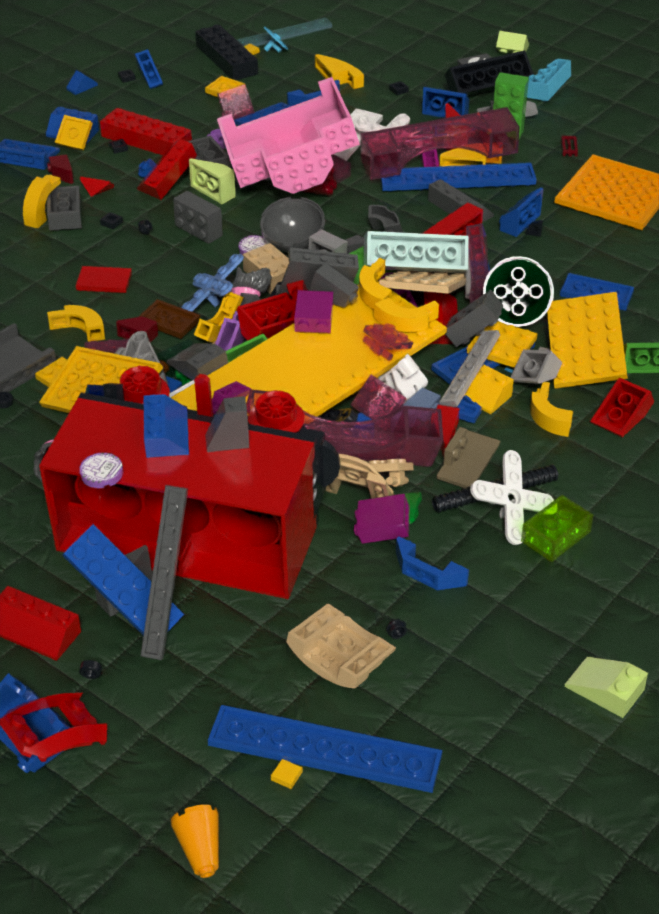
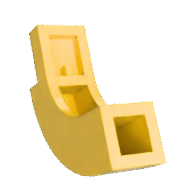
M46 175L43 178L36 177L32 181L26 192L23 204L24 225L38 229L47 221L45 213L46 200L51 191L61 184L59 177Z
M382 258L372 263L370 267L364 265L359 276L361 299L372 309H374V303L386 298L392 299V290L377 283L385 274V260Z
M229 291L224 295L220 308L212 319L199 320L194 335L206 341L215 342L224 318H233L244 297Z
M390 298L374 303V318L385 327L396 331H421L428 328V322L438 318L439 304L436 301L418 308L401 307Z
M64 305L65 310L47 312L50 330L75 327L86 333L88 342L105 340L101 316L88 307Z
M543 382L541 389L537 388V392H532L531 416L536 424L544 430L568 437L573 411L560 409L550 404L548 401L550 383Z

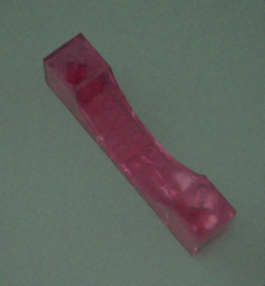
M508 107L365 132L361 133V160L370 179L374 180L401 175L403 167L409 160L421 153L434 149L461 148L478 152L488 158L518 153L520 127Z
M250 389L246 403L247 416H249V412L255 406L258 397L269 391ZM402 406L389 415L361 422L326 420L303 410L305 414L304 426L306 429L325 432V440L334 446L338 454L353 456L361 460L406 459V463L432 467L444 442L441 409Z

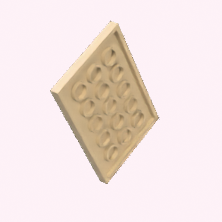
M401 270L385 276V278L379 280V284L394 289L450 293L464 286L466 278L464 276L465 273L448 275V272L431 273Z

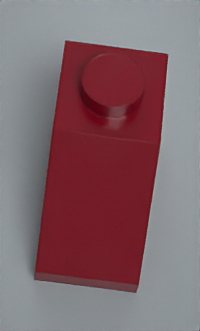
M67 154L49 157V163H47L48 173L51 172L53 176L59 177L60 181L73 184L72 168Z
M141 316L116 322L117 336L129 340L138 331L146 332L150 343L158 336L157 321Z

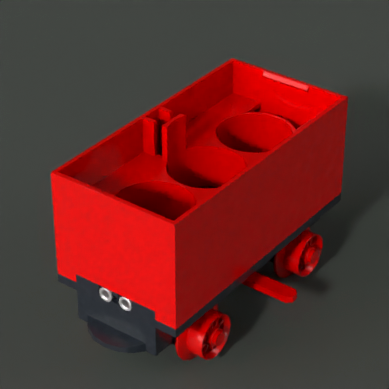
M148 366L131 367L121 375L119 384H123L124 400L104 397V390L94 389L91 394L80 393L39 465L56 551L65 552L94 524L124 555L146 545L148 547L151 570L153 571L165 485L188 488L176 576L284 599L290 598L319 522L318 508L326 486L333 483L339 474L341 466L338 452L333 445L325 440V432L305 428V414L302 408L296 404L295 398L291 394L273 390L265 392L258 397L255 406L249 412V416H247L250 448L207 452L205 434L215 414H213L210 378L205 374H199L194 379L197 411L187 408L189 455L146 458L144 443V396L165 394L169 397L170 394L167 382L160 377L154 368ZM105 452L119 457L123 465V475L116 484L112 486L105 485L104 488H93L84 484L80 476V465L88 456Z

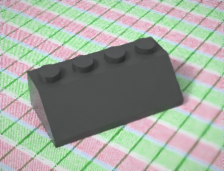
M440 179L429 184L428 201L448 214L453 213L468 202L483 209L482 222L494 217V213L443 180Z

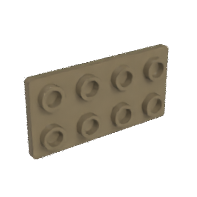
M459 427L445 449L444 464L437 474V479L463 488L471 487L473 482L479 480L498 449L500 440Z

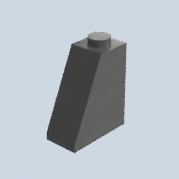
M325 263L315 271L309 291L333 292L334 304L346 307L357 299L359 286Z
M245 396L223 399L205 434L207 452L250 448Z

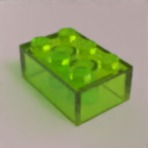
M561 495L523 524L521 542L553 562L591 532L593 514Z

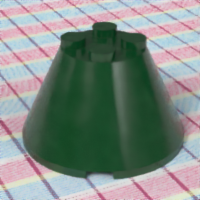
M511 257L497 263L488 273L483 287V294L491 289L504 305L498 321L515 327L528 326L540 320L549 310L554 295L553 282L549 273L537 261L526 257Z

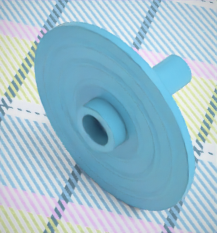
M264 26V29L273 37L264 49L268 52L273 47L280 53L282 48L276 43L278 42L288 50V47L280 40L281 37Z

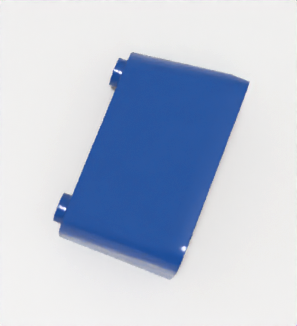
M9 673L0 682V719L9 710L28 701L41 698ZM51 707L22 716L39 741L72 728ZM0 726V740L18 756L17 759L20 762L17 765L26 773L29 771L36 772L62 753L60 752L47 758L45 762H41L36 755H32L31 758L21 755Z

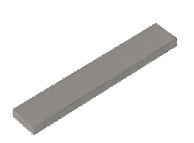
M498 330L482 331L441 398L440 405L458 407L500 337Z

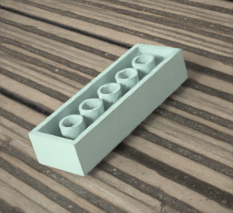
M367 231L364 235V265L370 267L372 263L382 258L385 260V270L464 273L468 270V236Z

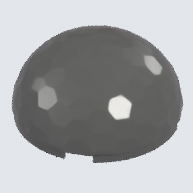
M287 197L270 204L261 215L260 229L265 241L268 244L271 243L283 253H288L290 247L308 249L309 237L320 230H325V216L322 208L314 201L303 197L301 199Z

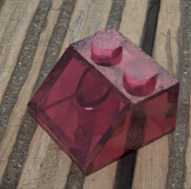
M371 374L351 403V406L387 429L391 423V416L401 408L407 398L383 380Z

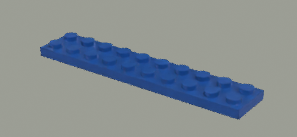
M531 163L379 169L382 191L388 192L429 189V184L440 179L454 188L535 185L537 180Z
M221 705L208 738V746L278 761L284 759L297 765L433 793L442 757V750L225 705Z

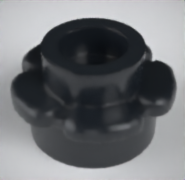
M147 219L138 222L139 231L142 234H150V231L153 229L152 223Z
M400 619L390 621L386 627L388 635L393 639L402 638L407 632L405 621Z

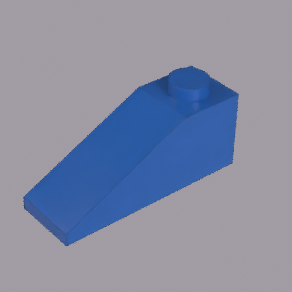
M149 50L136 53L137 66L148 87L152 89L163 85Z

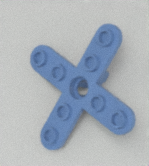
M242 254L232 255L229 258V262L221 266L215 276L206 273L197 274L193 278V285L199 288V290L181 308L192 312L205 298L216 307L220 303L217 296L224 298V295L233 287V284L225 278L242 262L244 256Z

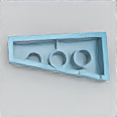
M556 59L548 64L546 68L540 69L538 74L529 76L527 98L548 101L571 77V60Z

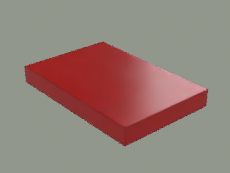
M82 266L76 283V290L126 293L132 275V268Z

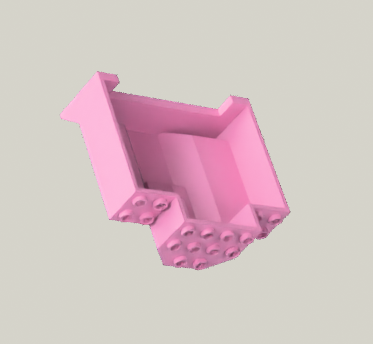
M333 77L318 82L321 96L245 124L236 126L232 114L217 119L240 188L270 177L274 187L292 194L303 191L325 181L334 165L331 155L360 145L352 118Z

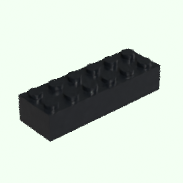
M213 25L212 27L201 28L195 31L196 46L230 79L240 80L258 75V59L221 25Z
M524 50L450 67L444 76L450 91L464 93L471 97L495 91V81L499 73L529 77L533 74Z

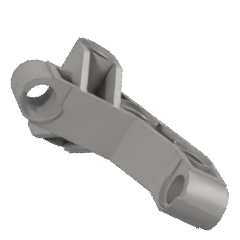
M144 331L134 333L128 340L126 348L119 347L114 353L160 363L147 333ZM162 369L159 375L167 382L164 370Z

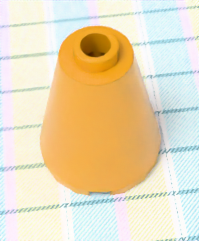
M211 805L188 807L184 809L185 814L179 816L176 813L173 815L171 827L194 873L200 875L201 878L211 877L219 868L218 810L216 807L212 810Z

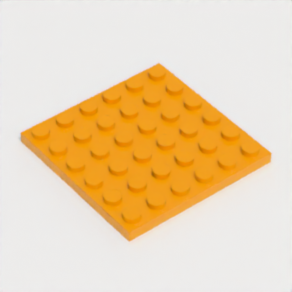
M592 154L558 193L554 203L643 230L659 209V174Z

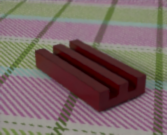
M561 136L562 156H566V154L572 156L574 154L575 157H578L576 136ZM565 139L567 140L568 149H566ZM570 140H573L574 150H571Z

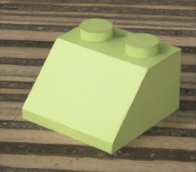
M504 31L499 32L496 45L499 53L507 54L527 51L529 47L527 35Z

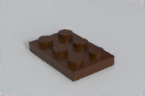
M158 299L138 316L157 321L159 331L180 339L200 320L199 314Z

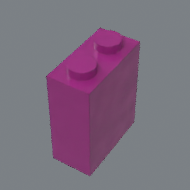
M298 290L294 317L295 332L331 333L334 306L333 292Z
M405 494L358 501V509L355 510L357 524H354V532L356 536H359L362 544L396 539L398 536L401 538L409 537L410 506Z

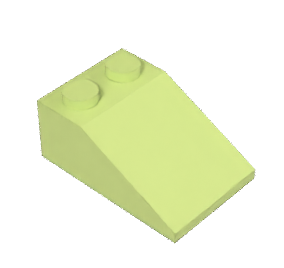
M189 159L191 187L220 204H224L236 197L235 173L233 169L224 164Z
M586 657L565 683V687L623 718L644 691L648 673L628 662Z

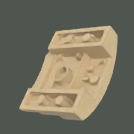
M339 454L341 462L339 474L333 483L326 486L325 490L337 494L341 482L345 481L369 488L372 499L394 495V491L387 485V481L371 464L345 454Z
M326 604L288 632L286 642L306 666L324 679L343 687L356 688L368 678L369 673L382 664V661L395 651L396 647L379 636L368 632L330 604Z

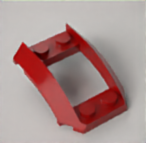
M61 693L34 699L9 710L0 719V726L21 755L29 758L32 755H36L41 762H45L47 758L68 749L91 746L93 742L105 745L107 742V723L98 724L97 720L88 712L84 703L79 700L83 693ZM59 707L73 727L39 741L22 716L44 708Z

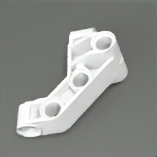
M407 354L391 370H388L364 387L391 395L398 404L403 405L422 387L425 388L428 385V381L420 371L419 366Z

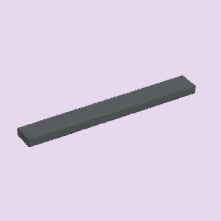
M165 485L141 650L142 657L158 660L164 658L188 488Z

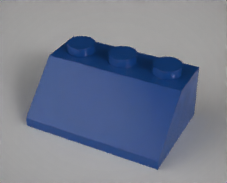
M423 87L422 114L445 118V104L449 103L464 119L466 118L469 111V98L467 94Z
M57 107L51 113L46 137L56 139L64 115L93 123L86 142L87 144L99 131L98 115L76 109L71 110Z
M540 187L529 193L502 215L499 220L500 231L517 237L530 223L534 222L541 215L544 188Z
M165 394L144 396V443L146 458L189 455L187 408Z

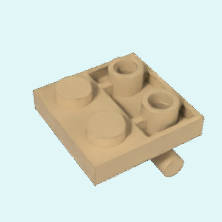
M406 459L369 461V464L377 472H389V477L386 479L388 485L400 487L409 482V479L405 477V471L413 470V463H406Z

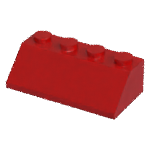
M183 139L173 143L140 183L137 190L162 200L188 168L189 159L196 158L197 154L192 143Z
M423 291V305L436 301L439 304L438 318L435 320L446 326L450 317L458 312L457 299L450 293ZM444 334L430 344H453V342Z
M285 292L238 306L237 313L241 334L247 341L261 334H264L269 339L295 323L296 302Z
M7 586L0 594V637L57 661L81 633L79 615L10 586Z

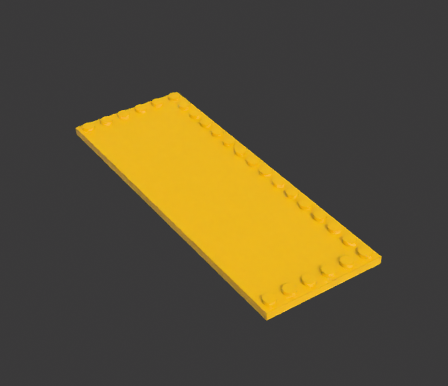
M358 289V297L354 303H349L346 307L334 304L331 333L295 332V323L207 375L210 378L211 395L213 398L214 391L235 381L251 388V392L245 397L247 416H249V412L255 406L256 400L260 395L273 390L284 391L291 394L295 398L296 404L302 408L305 414V425L392 369L407 354L412 356L447 333V327L437 320L428 322L427 329L421 331L402 332L387 328L374 318V309L363 302ZM392 291L391 300L397 305L404 308H417ZM195 383L171 397L181 405L187 406L188 409L197 411Z

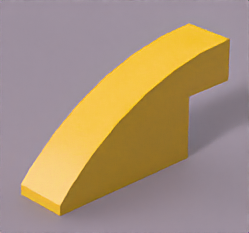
M319 54L315 55V68L325 79L333 77L334 81L339 80L340 84L348 83L353 89L364 87V74L356 67L336 58Z
M479 144L449 150L440 154V166L501 164L503 144Z

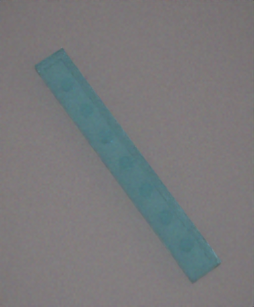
M322 18L272 32L277 33L281 37L280 40H285L332 28V23L327 18ZM266 32L238 39L237 41L243 46L248 44L261 46L267 44L273 37Z

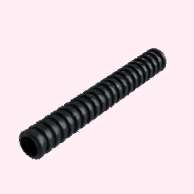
M551 464L543 468L540 467L522 472V489L557 481L559 476L557 468ZM500 478V480L495 479L494 481H489L491 483L504 485L503 478ZM469 486L466 489L462 488L461 491L458 489L455 492L451 491L450 493H444V495L433 496L432 505L434 510L440 513L441 511H447V509L451 510L458 508V506L462 507L464 504L469 505L470 503H475V501L480 502V500L472 496Z

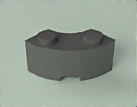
M368 205V218L373 230L386 232L392 229L397 233H404L399 218L394 211L392 212L382 205Z

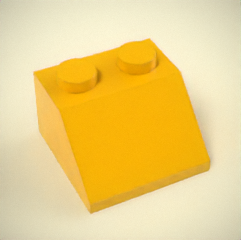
M483 365L465 395L482 407L481 410L492 414L512 397L514 379Z

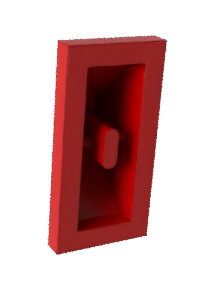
M80 176L82 184L91 197L114 188V184L110 181Z

